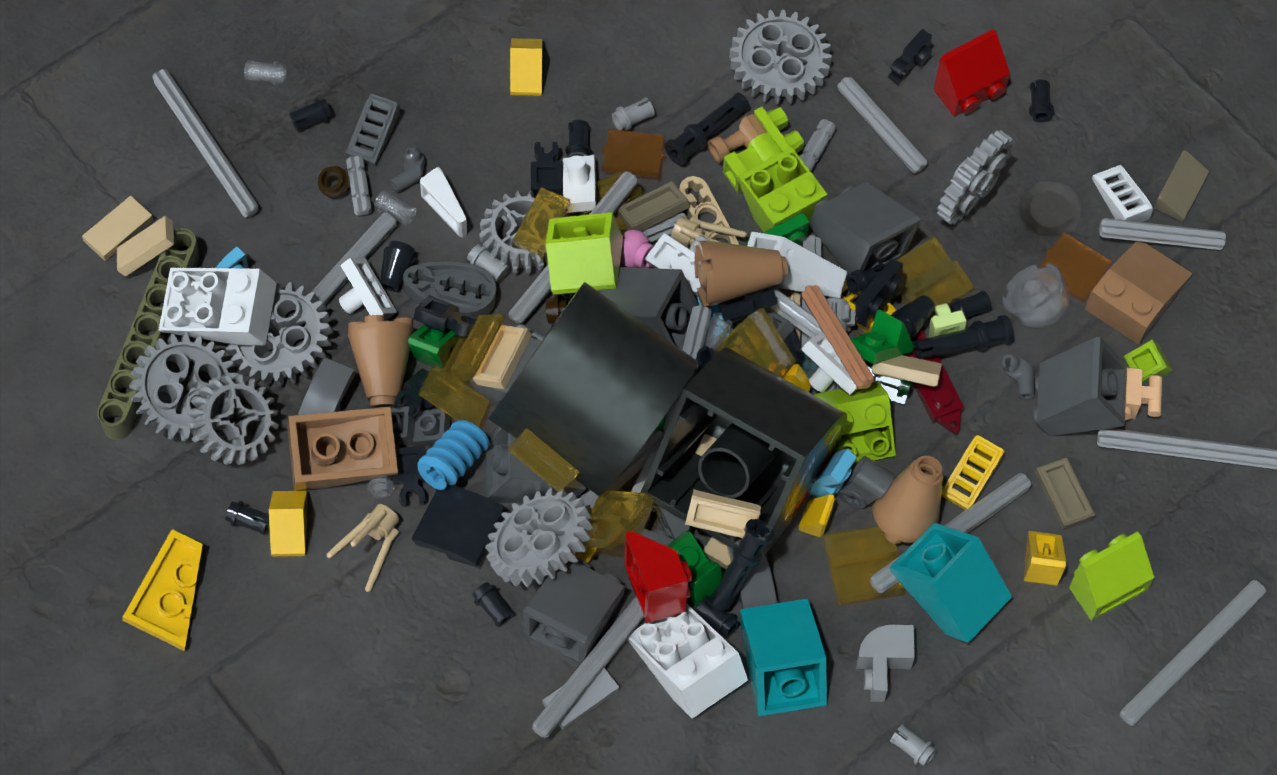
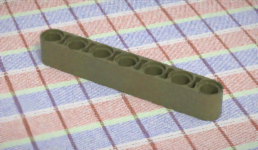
M187 228L175 229L174 245L160 254L98 407L97 416L103 433L112 440H120L129 435L138 415L136 411L142 405L141 402L131 401V398L138 390L132 389L129 393H120L123 388L129 387L133 380H137V378L131 375L134 367L140 366L131 363L138 359L140 355L146 356L144 351L149 345L156 349L155 343L159 338L163 339L166 343L170 333L159 331L163 306L155 307L157 303L164 302L168 283L166 277L169 276L170 268H196L200 260V252L195 234ZM183 246H189L187 250L178 251ZM148 330H156L152 335H143ZM114 416L122 417L115 423L108 422Z

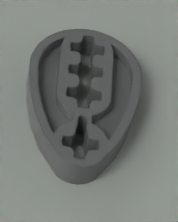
M451 261L428 262L411 266L403 274L404 291L418 305L430 295L458 306V312L472 314L477 317L478 321L486 317L496 303L495 280L487 270L478 265ZM418 279L423 280L420 281L419 284H414L417 282ZM449 287H454L450 290V292L444 291L447 290ZM464 290L470 291V292H467L465 296H464V295H460V294H463V293H464ZM480 294L486 295L483 296L482 299H476L480 296Z

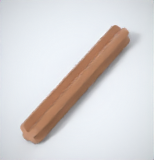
M808 285L801 294L804 302L858 389L869 388L874 381L873 374L817 285Z

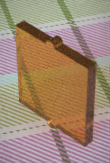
M609 129L607 143L602 148V153L605 154L602 171L619 173L628 171L636 175L658 177L660 161L664 160V153L662 152L664 135Z
M1064 232L1054 247L1047 249L1046 258L1035 273L1084 303L1110 267L1112 261Z

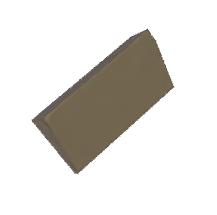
M1183 150L1157 199L1154 209L1184 222L1209 174V170L1189 152Z

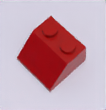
M992 29L940 57L933 90L953 117L963 112L970 113L980 103L990 98L992 100L997 99L1005 93L1010 71L996 31Z
M633 531L626 532L624 567L646 624L686 612L687 598L691 596L688 582L692 581L687 562H681L677 551Z

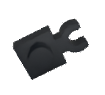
M921 29L904 48L900 58H897L891 64L890 69L892 72L888 75V78L899 84L907 72H911L918 64L923 65L932 53L930 49L932 35Z
M536 142L534 155L538 162H531V191L534 193V196H541L542 194L544 196H563V161H556L559 156L558 144L553 142L552 151L544 153L541 151L540 142Z
M771 286L720 303L718 308L723 321H739L745 319L748 314L755 313V308L776 305L777 300Z
M430 295L415 308L413 317L414 320L424 323L430 329L444 331L446 328H450L455 334L462 337L468 336L469 329H475L477 317L472 314L458 312V306Z
M422 368L404 383L402 391L396 396L394 407L398 408L402 404H407L410 406L408 416L414 417L418 414L420 405L429 410L447 394L449 384Z
M424 446L395 448L398 474L393 475V484H403L404 486L399 494L400 505L406 507V495L409 493L417 494L419 505H423L425 492L418 485V482H425V480L418 471L417 463L425 455Z

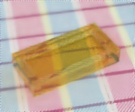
M540 188L513 239V245L543 257L546 252L549 219L564 217L570 207V199Z
M437 365L430 369L418 394L457 421L465 420L476 426H479L490 400Z
M527 428L507 448L511 454L556 491L560 492L579 473L575 467Z

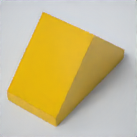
M511 38L510 95L542 96L543 39Z
M273 491L269 506L272 557L306 556L307 491Z
M1028 531L1024 581L1058 585L1066 566L1062 535Z

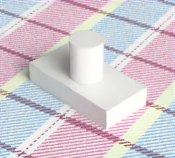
M595 156L563 158V206L565 213L593 210L597 205Z
M664 233L645 257L646 262L658 269H682L693 294L698 297L697 288L703 287L700 286L699 278H695L694 252Z
M365 257L350 258L340 265L354 287L339 298L340 305L347 313L351 314L363 305L370 315H383L385 320L397 313Z
M823 332L811 338L801 350L819 366L809 379L813 388L817 391L825 392L832 382L835 381L849 395L858 390Z

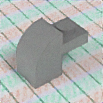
M914 625L881 626L871 631L864 638L856 660V669H864V690H870V702L885 701L888 691L887 669L911 670L915 658Z

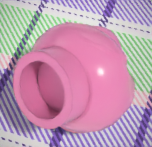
M626 231L622 243L620 266L650 268L651 265L646 262L645 257L654 246L649 243L647 236L642 231Z

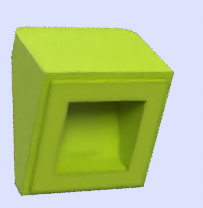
M1154 340L1148 341L1124 356L1130 368L1142 369V384L1148 382L1150 376H1164L1173 371L1160 345Z

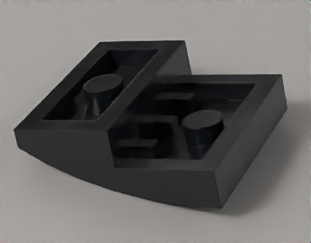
M447 485L445 490H436L411 539L417 546L445 553L449 560L478 567L487 550L485 548L486 545L491 542L488 534L496 532L494 524L501 522L503 518L501 514L506 512L507 509L505 506L475 492L455 485Z

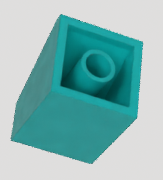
M933 523L889 567L892 574L945 635L969 643L1012 598L1010 591L979 537L937 523Z
M808 598L740 609L741 635L758 717L827 706L826 655Z

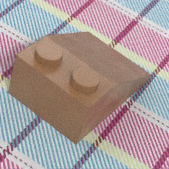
M1136 241L1108 269L1091 291L1085 310L1140 345L1192 277L1193 273L1145 242Z
M390 407L288 416L287 429L294 491L329 488L398 474Z

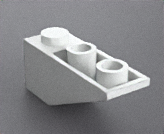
M751 232L747 246L778 250L781 257H786L788 274L783 277L782 283L773 287L803 292L808 285H817L824 296L841 298L847 271L785 237Z

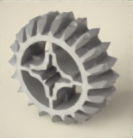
M517 190L514 198L505 193L503 203L494 199L492 209L486 208L484 219L480 221V242L490 252L491 258H498L503 266L506 264L511 266L512 272L515 275L519 272V268L525 269L528 276L531 273L532 267H536L542 272L544 262L548 264L546 239L544 241L540 239V228L545 225L548 229L549 219L561 218L563 213L561 210L556 211L554 201L546 203L544 194L536 199L531 190L527 196H521V193ZM505 224L508 232H506V237L501 240L497 232Z
M229 374L221 376L220 381L217 378L209 380V387L201 386L198 389L200 396L192 398L191 402L197 408L188 410L187 415L195 418L196 421L188 424V428L191 430L197 429L198 434L192 438V441L198 442L202 440L204 445L201 447L200 452L205 453L211 449V460L216 461L222 456L225 465L231 464L233 460H235L237 465H242L245 463L246 458L250 461L256 460L258 453L263 454L268 450L266 443H271L275 440V436L270 431L278 429L279 424L271 421V418L277 416L279 411L269 409L268 405L274 402V398L264 399L262 395L265 393L266 387L262 386L255 390V379L251 378L244 384L243 375L238 374L232 380ZM222 395L223 402L220 403V414L210 418L211 408L215 399ZM240 398L245 400L252 410L246 409L241 404ZM231 414L232 417L236 416L237 419L245 418L237 424L235 422L230 423L229 420L221 421ZM256 421L254 434L245 445L244 437L247 436V424ZM214 429L222 431L225 434L227 442L222 440L216 434Z

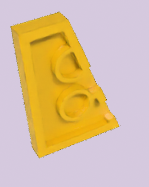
M172 529L124 613L122 621L185 651L203 544Z

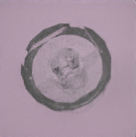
M1045 263L1047 267L1039 269L1036 264L1018 272L1006 286L1009 292L1006 295V299L1004 296L1002 298L1004 307L1010 316L1024 327L1041 329L1051 326L1066 313L1069 307L1070 289L1060 270L1052 264Z

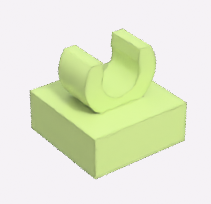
M947 303L935 306L936 315L930 320L928 337L965 329L966 319L962 310L951 313Z

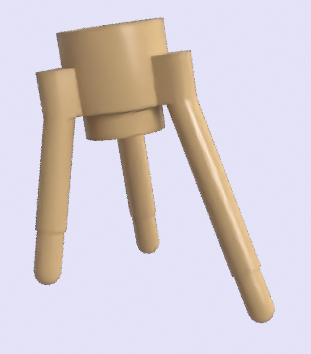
M683 216L678 219L671 233V238L689 250L694 240L699 235H703V229L742 238L747 236L745 231L704 222L694 217H691L689 220ZM703 235L705 238H707V239L710 240V241L719 242V241H717V240H715V239H712V238H710V237H708V236Z
M378 504L372 513H368L361 523L327 553V558H332L349 543L352 547L357 546L368 534L377 540L385 537L365 587L366 592H370L377 580L392 541L399 534V531L394 528L399 522V517L389 507Z

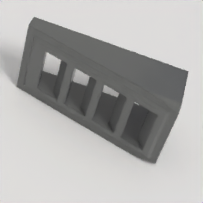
M375 94L369 95L346 150L347 157L361 156L364 163L376 166L400 117V108L397 102ZM370 121L383 124V126L379 127L377 125L371 124ZM366 132L378 136V139L364 135V133ZM360 143H362L364 145L373 147L374 149L372 152L358 146Z

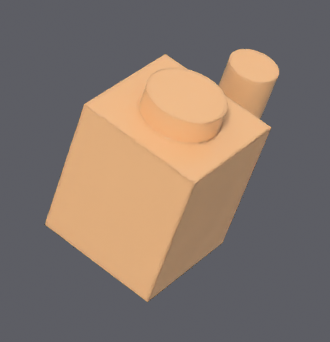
M1127 368L1125 420L1135 419L1141 404H1148L1149 416H1161L1163 381L1161 376H1150L1149 386H1142V369Z

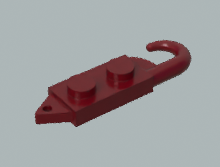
M920 329L918 334L913 339L914 341L918 339L922 340L926 339L927 336L922 329ZM915 348L907 356L916 358L914 351L923 349ZM939 356L924 359L927 361L942 363ZM942 364L937 386L912 383L932 424L937 422L953 434L958 435L960 415L963 413L964 405Z

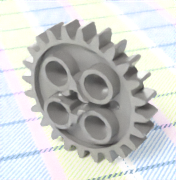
M769 10L768 18L766 19L758 13L756 23L747 19L745 28L739 27L737 37L732 38L729 58H731L730 69L735 70L734 79H743L742 89L751 86V96L753 97L759 92L763 93L764 102L770 96H774L776 104L780 103L781 97H786L789 104H791L793 95H797L801 100H804L805 90L815 94L816 85L823 86L824 76L829 74V65H831L832 55H830L831 45L825 43L826 33L818 34V24L809 27V17L799 21L797 20L798 12H794L791 18L786 17L785 10L781 11L779 17H775L773 11ZM767 38H772V39H774V41H769V40H766V39H767ZM796 47H802L804 50H798ZM757 63H762V64H765L766 66H758V65H756V64H757ZM787 72H791V73H794V74H796V75H788V74H786V73H787Z
M997 130L994 134L991 133L987 140H983L979 148H975L973 155L967 157L960 164L950 181L952 182L951 185L944 191L946 194L939 201L941 202L937 208L939 210L937 212L939 217L950 225L952 223L956 224L958 220H962L965 214H969L973 206L975 207L981 197L984 198L992 190L1000 176L999 172L1006 166L1007 163L1005 162L1011 156L1010 152L1014 148L1013 144L1015 141L1001 130Z
M276 282L266 345L230 344L226 347L228 353L233 356L231 361H233L234 365L239 367L244 376L249 374L250 378L255 379V383L261 378L263 383L269 386L274 378L277 384L282 386L284 378L288 377L294 384L296 383L297 373L300 372L305 378L308 377L306 370L308 366L315 369L318 368L315 358H326L327 356L321 347L331 346L332 344L328 337L325 336L333 333V329L327 324L331 321V317L327 312H324L327 308L323 302L318 301V297L314 292L308 294L303 285L296 290L292 282H289L285 290H283L279 282ZM296 310L293 316L285 318L288 312ZM304 338L301 345L293 347V344L298 339ZM273 349L270 356L262 358L266 351Z
M185 333L181 337L180 342H178L176 336L171 334L167 344L163 339L159 338L155 343L156 349L149 345L144 351L146 356L140 355L136 361L140 367H134L131 375L137 378V380H133L129 388L138 390L131 398V401L141 402L142 404L136 413H147L149 415L144 423L145 425H149L154 421L158 424L155 433H160L164 428L168 429V439L170 440L177 432L180 433L182 442L189 438L190 433H192L193 437L198 434L197 429L191 430L188 428V424L196 421V419L188 416L187 413L191 409L190 402L192 398L200 396L198 389L203 385L209 387V383H205L199 378V371H204L211 376V379L217 378L219 381L221 376L229 374L232 380L238 375V373H228V369L233 364V361L222 362L221 358L225 351L221 350L214 353L212 351L213 341L208 343L206 347L202 346L201 336H198L194 342H190L188 333ZM189 361H193L194 367L186 385V389L189 392L182 400L181 414H177V403L181 398L184 388L181 383L188 374ZM166 362H175L179 366L180 372L174 373L167 368ZM158 392L167 393L171 397L172 402L170 404L163 403L158 398ZM222 395L215 399L211 408L210 418L220 414V403L223 402Z
M550 488L546 495L543 496L540 491H536L534 499L530 500L527 496H524L522 505L519 506L513 503V511L511 513L503 512L501 514L505 520L494 524L497 532L488 534L491 543L485 547L489 552L486 557L491 563V567L498 576L502 577L504 582L511 580L513 585L517 586L522 581L526 587H529L532 580L535 579L540 585L544 580V576L549 575L553 580L555 579L556 570L560 569L566 572L567 567L565 564L568 561L576 563L578 561L575 557L576 552H585L586 548L582 542L591 540V536L587 531L593 529V525L589 521L592 516L580 498L577 499L573 492L567 495L565 490L561 489L556 494Z

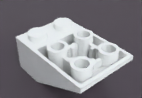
M170 268L159 331L182 336L188 333L189 337L197 338L201 336L205 340L235 345H266L277 283L260 269Z
M687 603L686 612L645 623L634 630L627 638L670 697L691 718H694L748 681L739 653Z

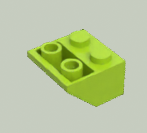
M793 147L738 176L739 184L753 219L763 232L802 212L810 222L814 213V207L828 196Z
M613 212L549 219L546 251L553 295L576 293L584 281L596 290L617 288L623 236Z
M879 381L872 382L869 388L858 389L851 395L842 388L814 394L817 398L847 414L843 433L833 455L840 450L849 449L857 457L853 464L857 463L863 456H867L873 461L896 456L889 394Z
M1138 531L1128 537L1126 534L1119 535L1108 544V548L1100 552L1096 549L1092 550L1080 558V564L1073 573L1074 577L1069 589L1091 621L1146 592L1152 584L1154 574L1142 536Z

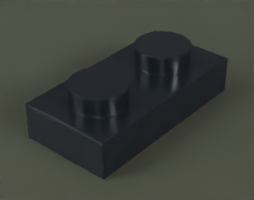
M891 258L855 301L856 323L868 328L874 321L877 310L885 311L889 301L901 293L905 285L903 263Z

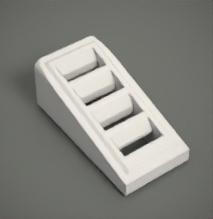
M1122 165L1092 176L1093 182L1115 219L1136 222L1150 219L1153 212L1151 203ZM1115 176L1119 179L1110 184H1107L1105 181ZM1123 185V190H1120L1115 193L1113 192L1112 189H1115ZM1126 195L1130 197L1123 201L1119 200V198ZM1134 204V208L1126 209V206Z
M436 167L420 179L421 197L459 237L463 238L467 235L466 216L440 167Z

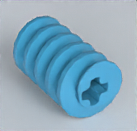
M465 420L454 422L449 430L445 431L442 437L435 442L434 446L428 449L426 455L419 459L417 465L421 477L437 490H445L447 485L456 484L458 477L465 474L466 468L471 467L474 460L479 459L482 451L488 449L490 445L489 439L478 426Z

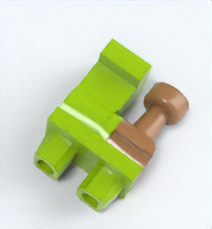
M763 107L754 110V114L745 116L741 120L739 130L725 139L716 136L708 140L707 144L711 155L717 163L723 162V173L737 194L742 192L738 181L739 175L790 147H793L796 153L803 149L804 140L798 131L794 130L785 136L779 131L788 126L787 115L781 107L768 112ZM741 146L746 147V150L738 154L735 151L730 153V151Z

